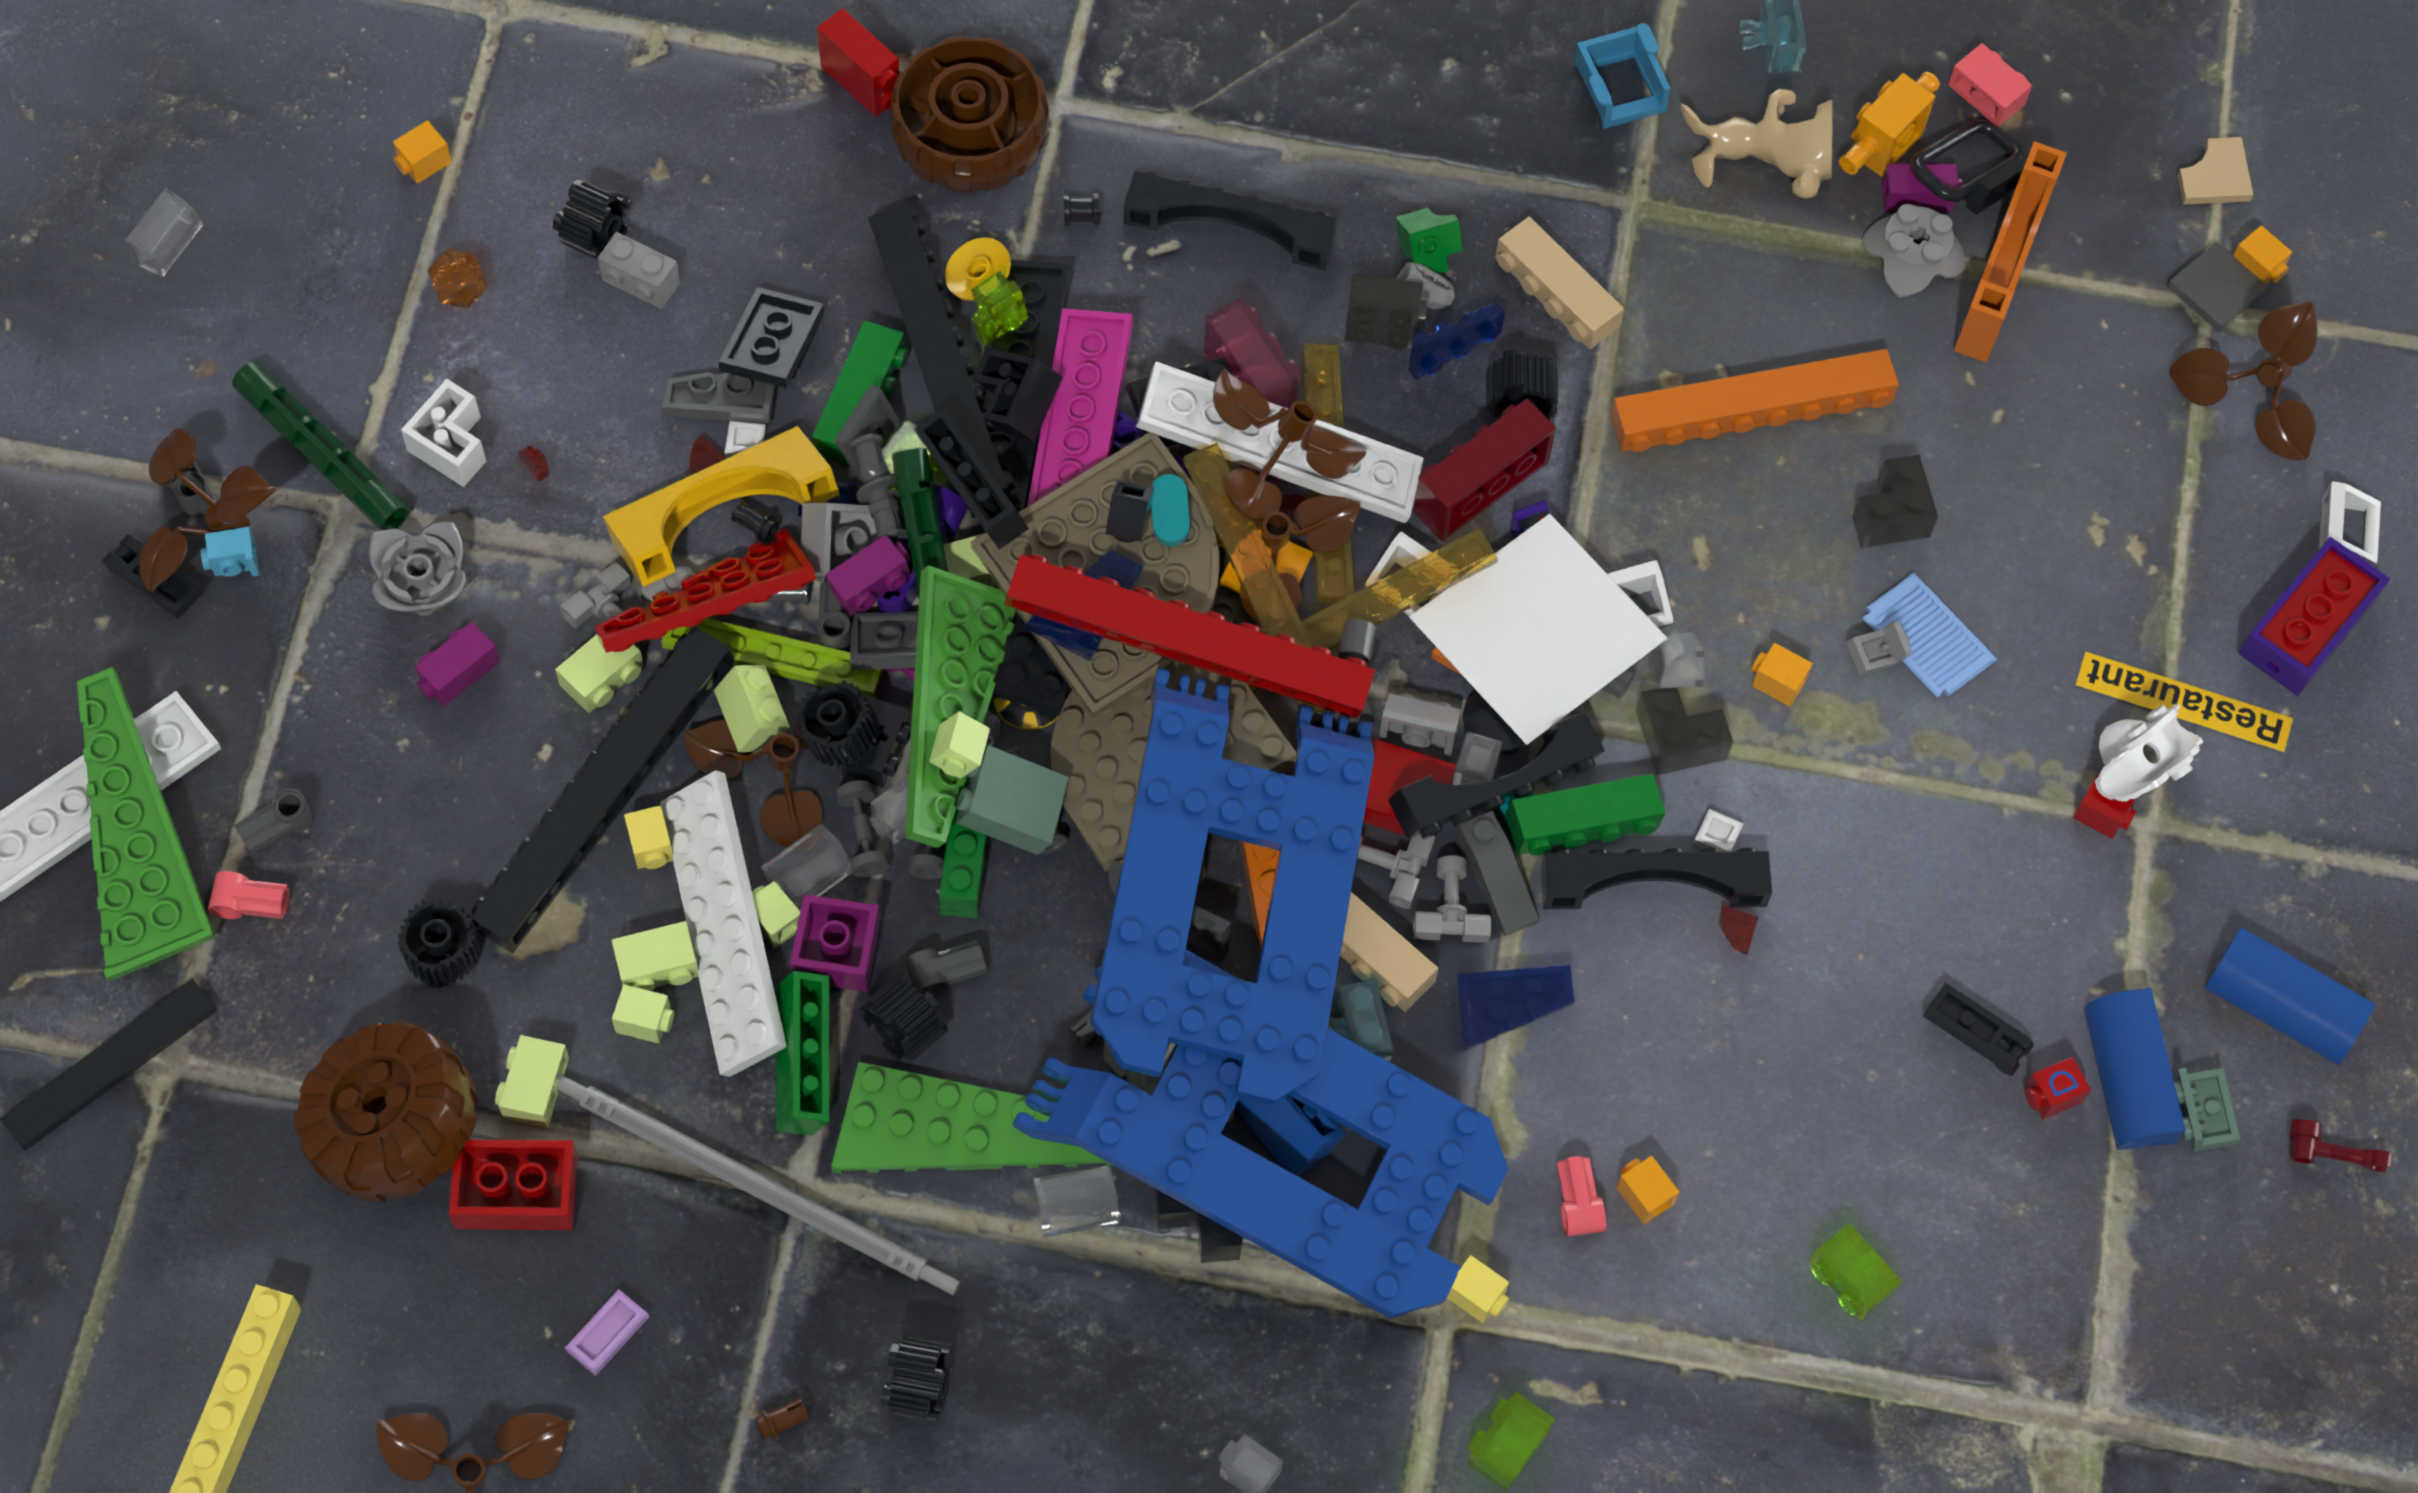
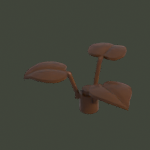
M2312 302L2277 308L2262 319L2258 329L2259 341L2265 350L2274 354L2258 366L2237 373L2226 374L2229 368V360L2225 354L2213 348H2199L2183 354L2170 367V376L2184 397L2190 402L2201 406L2214 405L2222 400L2228 390L2226 381L2256 375L2262 385L2274 388L2271 399L2273 409L2263 410L2256 418V432L2260 441L2270 451L2284 458L2304 460L2310 456L2311 445L2316 432V422L2311 409L2306 404L2297 400H2286L2279 405L2278 399L2280 392L2284 388L2282 382L2291 375L2293 366H2298L2308 360L2315 349L2318 326Z
M1223 369L1219 374L1213 389V402L1221 419L1237 430H1246L1251 424L1260 429L1279 420L1278 434L1283 439L1259 477L1249 469L1239 468L1230 472L1225 480V492L1228 499L1248 519L1263 521L1269 513L1279 510L1282 502L1281 491L1274 484L1264 480L1289 443L1302 439L1300 447L1302 450L1307 451V463L1320 475L1331 479H1339L1346 476L1366 455V451L1347 439L1326 429L1314 427L1313 424L1317 420V413L1309 403L1295 401L1288 410L1281 408L1278 413L1268 417L1269 404L1257 389L1237 379L1226 369Z
M180 428L172 430L169 436L165 437L155 449L149 463V475L154 483L162 486L171 483L177 476L181 482L210 505L205 514V521L209 529L177 527L172 531L169 527L162 526L148 538L140 554L139 569L145 587L152 593L184 561L188 544L183 534L205 536L207 533L249 527L250 521L245 515L276 492V489L257 470L250 466H241L225 479L220 490L222 498L216 502L187 478L182 471L194 462L196 443L187 431Z
M1225 490L1199 492L1211 515L1218 548L1232 546L1236 541L1237 534L1246 536L1258 530H1261V540L1264 545L1271 548L1269 574L1263 571L1251 573L1242 582L1239 594L1242 608L1246 614L1267 631H1273L1285 625L1293 617L1300 603L1301 589L1296 577L1290 573L1276 574L1278 551L1288 543L1291 532L1298 537L1305 535L1307 545L1315 551L1324 553L1335 552L1344 547L1349 541L1360 510L1359 503L1347 498L1317 496L1299 504L1294 512L1295 522L1291 521L1282 512H1272L1263 521H1257V524L1243 528L1247 525L1249 519L1233 506Z
M796 718L794 724V732L798 738L788 733L777 734L770 740L769 746L763 745L761 749L750 755H746L747 752H738L726 720L713 721L701 727L685 731L684 742L688 755L695 766L705 775L716 770L725 773L727 781L733 780L741 773L742 761L751 762L763 755H768L770 765L783 772L785 795H773L764 803L760 813V823L763 831L772 841L796 854L803 853L814 843L822 824L821 804L811 791L800 790L793 794L791 792L790 769L797 762L799 749H808L805 742H800V740H804L798 731V718Z
M408 1413L378 1421L377 1440L384 1460L398 1476L410 1481H422L429 1477L434 1463L441 1466L451 1467L456 1483L461 1488L466 1489V1493H474V1489L479 1488L486 1479V1468L503 1464L509 1461L512 1472L520 1478L534 1480L548 1475L557 1466L561 1458L569 1424L566 1420L548 1413H525L514 1416L507 1420L496 1434L497 1446L504 1455L495 1458H485L484 1460L472 1453L463 1454L456 1460L440 1457L439 1455L447 1447V1432L439 1419L427 1413Z

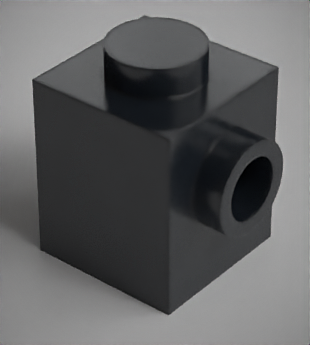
M1118 481L1111 496L1105 534L1114 536L1116 540L1121 542H1141L1147 530L1154 488Z

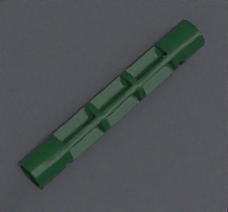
M259 362L247 363L239 369L232 381L233 388L379 530L398 529L406 521L410 512L409 507Z
M926 448L908 449L892 454L899 499H901L908 535L907 542L911 551L917 583L918 599L921 571L929 565L949 572Z

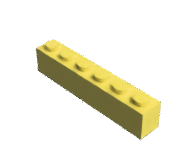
M255 1285L169 1493H227L301 1312V1308L293 1295Z

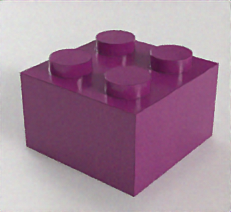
M804 894L790 959L791 972L798 971L829 975V987L868 992L881 925L879 905Z

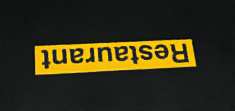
M2086 651L2076 681V686L2151 710L2161 705H2165L2168 709L2175 704H2179L2180 708L2177 710L2176 718L2281 752H2285L2293 722L2292 717Z

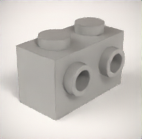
M618 232L613 235L598 257L603 281L660 309L664 308L680 285L676 260Z

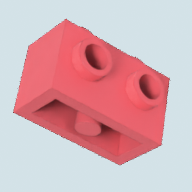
M1983 43L1954 66L1948 83L1949 87L1998 127L2026 104L2032 88V84L2028 82L2023 74L2016 72L2002 60L1998 53L1991 51Z

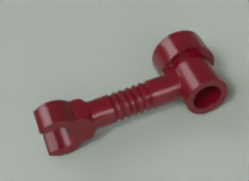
M2308 1119L2291 1120L2289 1137L2293 1140L2290 1159L2294 1162L2311 1164L2314 1163V1156L2359 1164L2361 1167L2377 1172H2386V1168H2391V1152L2371 1149L2362 1150L2322 1142L2321 1123Z

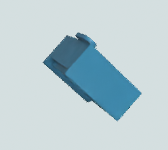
M1641 23L1637 27L1577 43L1574 65L1578 67L1600 114L1603 129L1667 112L1671 88L1654 55L1658 52L1659 45L1649 25ZM1634 58L1652 96L1613 107L1609 91L1596 68Z

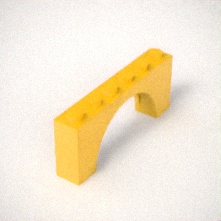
M796 426L602 517L614 547L640 584L645 587L676 572L671 555L677 537L693 519L716 505L732 499L760 494L787 497L803 505V503H824L840 494L830 465L801 429Z

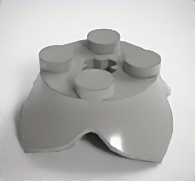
M1904 204L1897 213L1877 221L1862 237V244L1865 250L1871 256L1883 259V274L1886 283L1898 298L1921 292L1936 275L1946 279L1955 278L1965 270L1963 248L1953 233L1951 218L1930 208Z
M453 522L431 524L426 526L417 536H412L404 530L393 528L373 532L370 541L369 557L378 577L377 581L373 584L372 592L379 605L399 612H416L421 616H428L435 609L456 599L464 590L466 574L461 569L463 542ZM426 571V573H425L424 575H422V576H414V575H413V574H415L416 572H417L418 574H423V573Z

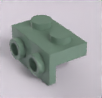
M2186 1068L2178 1069L2177 1081L2174 1084L2179 1104L2183 1105L2185 1117H2183L2186 1130L2183 1134L2184 1141L2191 1140L2194 1152L2240 1144V1134L2224 1068L2187 1074Z

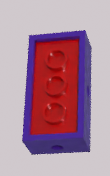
M2329 537L2250 632L2238 654L2299 696L2376 602L2390 578L2332 537Z

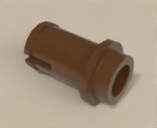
M796 1397L794 1400L768 1412L763 1409L761 1410V1415L755 1417L757 1427L764 1440L769 1437L775 1440L778 1433L802 1422L809 1421L804 1404L801 1405L802 1400L800 1397Z

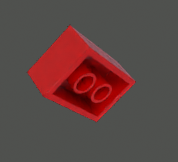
M470 1139V1141L465 1143L458 1155L459 1159L452 1168L449 1216L455 1229L573 1230L578 1154L573 1140Z

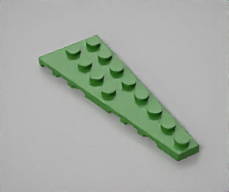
M929 565L921 571L905 838L938 848L946 843L957 808L954 804L959 789L964 785L966 775L961 779L956 776H950L941 768L929 762L938 727L959 711L983 724L996 684L993 682L998 665L1004 659L1005 651L1003 649L1007 636L1012 633L1014 627L1012 621L1016 610L1004 605L1006 596L1002 590Z
M113 667L77 681L80 722L83 724L85 744L83 754L88 777V784L86 786L91 809L90 829L94 871L97 873L99 895L97 897V904L102 927L100 937L101 945L104 948V974L110 982L216 938L117 672Z
M858 1062L831 1169L834 1173L842 1174V1171L867 1170V1173H876L879 1170L905 1169V1172L926 1168L978 1170L1002 1169V1166L1039 1168V1165L1065 1164V1167H1077V1164L1106 1163V1166L1114 1165L1079 1146L1034 1139L1017 1130L1012 1123L1020 1112L1028 1113L1034 1119L1047 1122L1050 1117L1030 1109L1025 1103L1027 1096Z

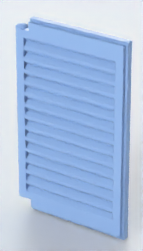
M1915 572L1866 607L1869 614L1864 615L1862 619L1873 631L1882 630L1893 622H1900L1903 631L1909 638L1912 654L1902 662L1936 697H1940L1943 692L1947 696L1952 695L1997 661V658Z

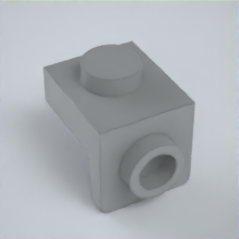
M1899 621L1889 624L1882 630L1856 636L1846 642L1860 676L1896 666L1912 654L1909 638L1903 631Z

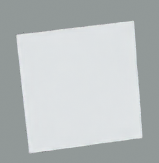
M1550 513L1409 616L1526 745L1668 639Z

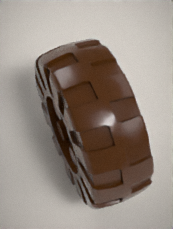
M965 36L943 39L942 43L930 48L925 47L910 59V64L904 72L900 71L896 78L890 105V123L893 139L903 161L907 160L913 167L914 173L931 185L935 183L946 187L948 191L970 193V191L975 190L990 191L1008 185L1011 179L1016 176L1020 177L1028 171L1037 160L1038 151L1044 146L1048 130L1049 108L1042 79L1040 76H1036L1034 66L1027 57L1018 50L1013 51L1004 46V43L982 36L980 39L965 38Z
M396 1021L394 1024H386L385 1022H378L357 1029L355 1034L346 1039H339L322 1054V1059L313 1070H309L299 1090L301 1096L298 1108L294 1110V1132L302 1142L299 1148L309 1164L323 1179L347 1195L352 1193L362 1201L374 1203L386 1202V1199L398 1197L404 1199L425 1190L426 1185L439 1176L443 1177L459 1159L458 1155L465 1143L470 1141L477 1120L475 1115V1103L478 1102L477 1090L474 1080L463 1061L444 1040L414 1023Z

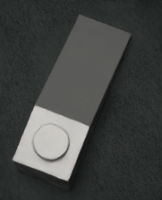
M1493 811L1459 824L1455 844L1462 857L1466 859L1467 867L1504 936L1506 937L1538 923L1539 918L1509 841Z

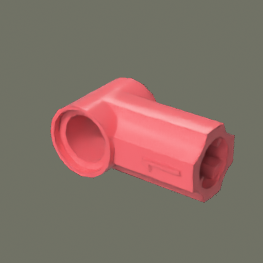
M220 871L215 876L208 911L217 917L225 919H239L242 917V914L283 919L284 915L287 914L289 905V887L286 884L249 880L248 877L237 872Z
M1575 1156L1557 1162L1556 1170L1563 1201L1561 1203V1218L1566 1237L1605 1232V1208L1601 1197H1597L1590 1158Z

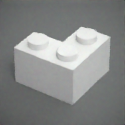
M446 379L401 429L407 451L462 487H465L486 463L481 440L468 433L481 418L476 398L452 381Z

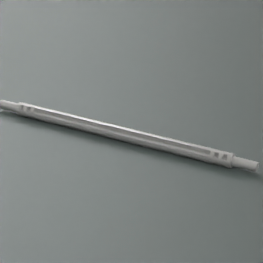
M558 1073L557 1090L580 1101L579 1105L880 1261L915 1281L922 1279L953 1296L956 1294L961 1282L928 1265L927 1259L644 1114L593 1086L586 1088Z

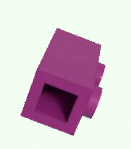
M1907 162L1887 164L1881 182L1884 212H1898L1899 208L1904 204L1926 207L1936 212H1953L1956 202L1943 200L1928 190L1914 177L1910 168L1911 164ZM1934 162L1924 165L1931 174L1946 186L1958 188L1963 185L1962 178H1957L1956 164Z
M885 534L825 574L830 591L851 617L858 611L863 612L871 608L876 600L886 592L899 589L906 582L907 578L911 576L907 564L911 559L899 542L893 544Z
M473 622L464 628L455 630L448 637L447 642L437 650L427 652L415 666L419 681L416 683L417 687L428 700L435 698L443 707L501 662L496 645Z

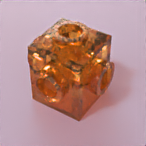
M446 249L427 270L441 304L469 308L488 288L479 261L473 253Z

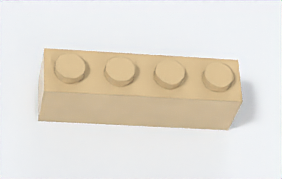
M1530 216L1498 239L1495 258L1499 266L1505 272H1511L1520 281L1524 291L1529 295H1534L1544 305L1546 312L1552 318H1558L1567 327L1569 334L1574 340L1582 342L1590 350L1621 326L1624 308Z
M1351 892L1340 956L1351 964L1352 971L1359 979L1364 982L1370 981L1379 989L1381 997L1393 1007L1397 1005L1406 1012L1436 982L1439 968Z

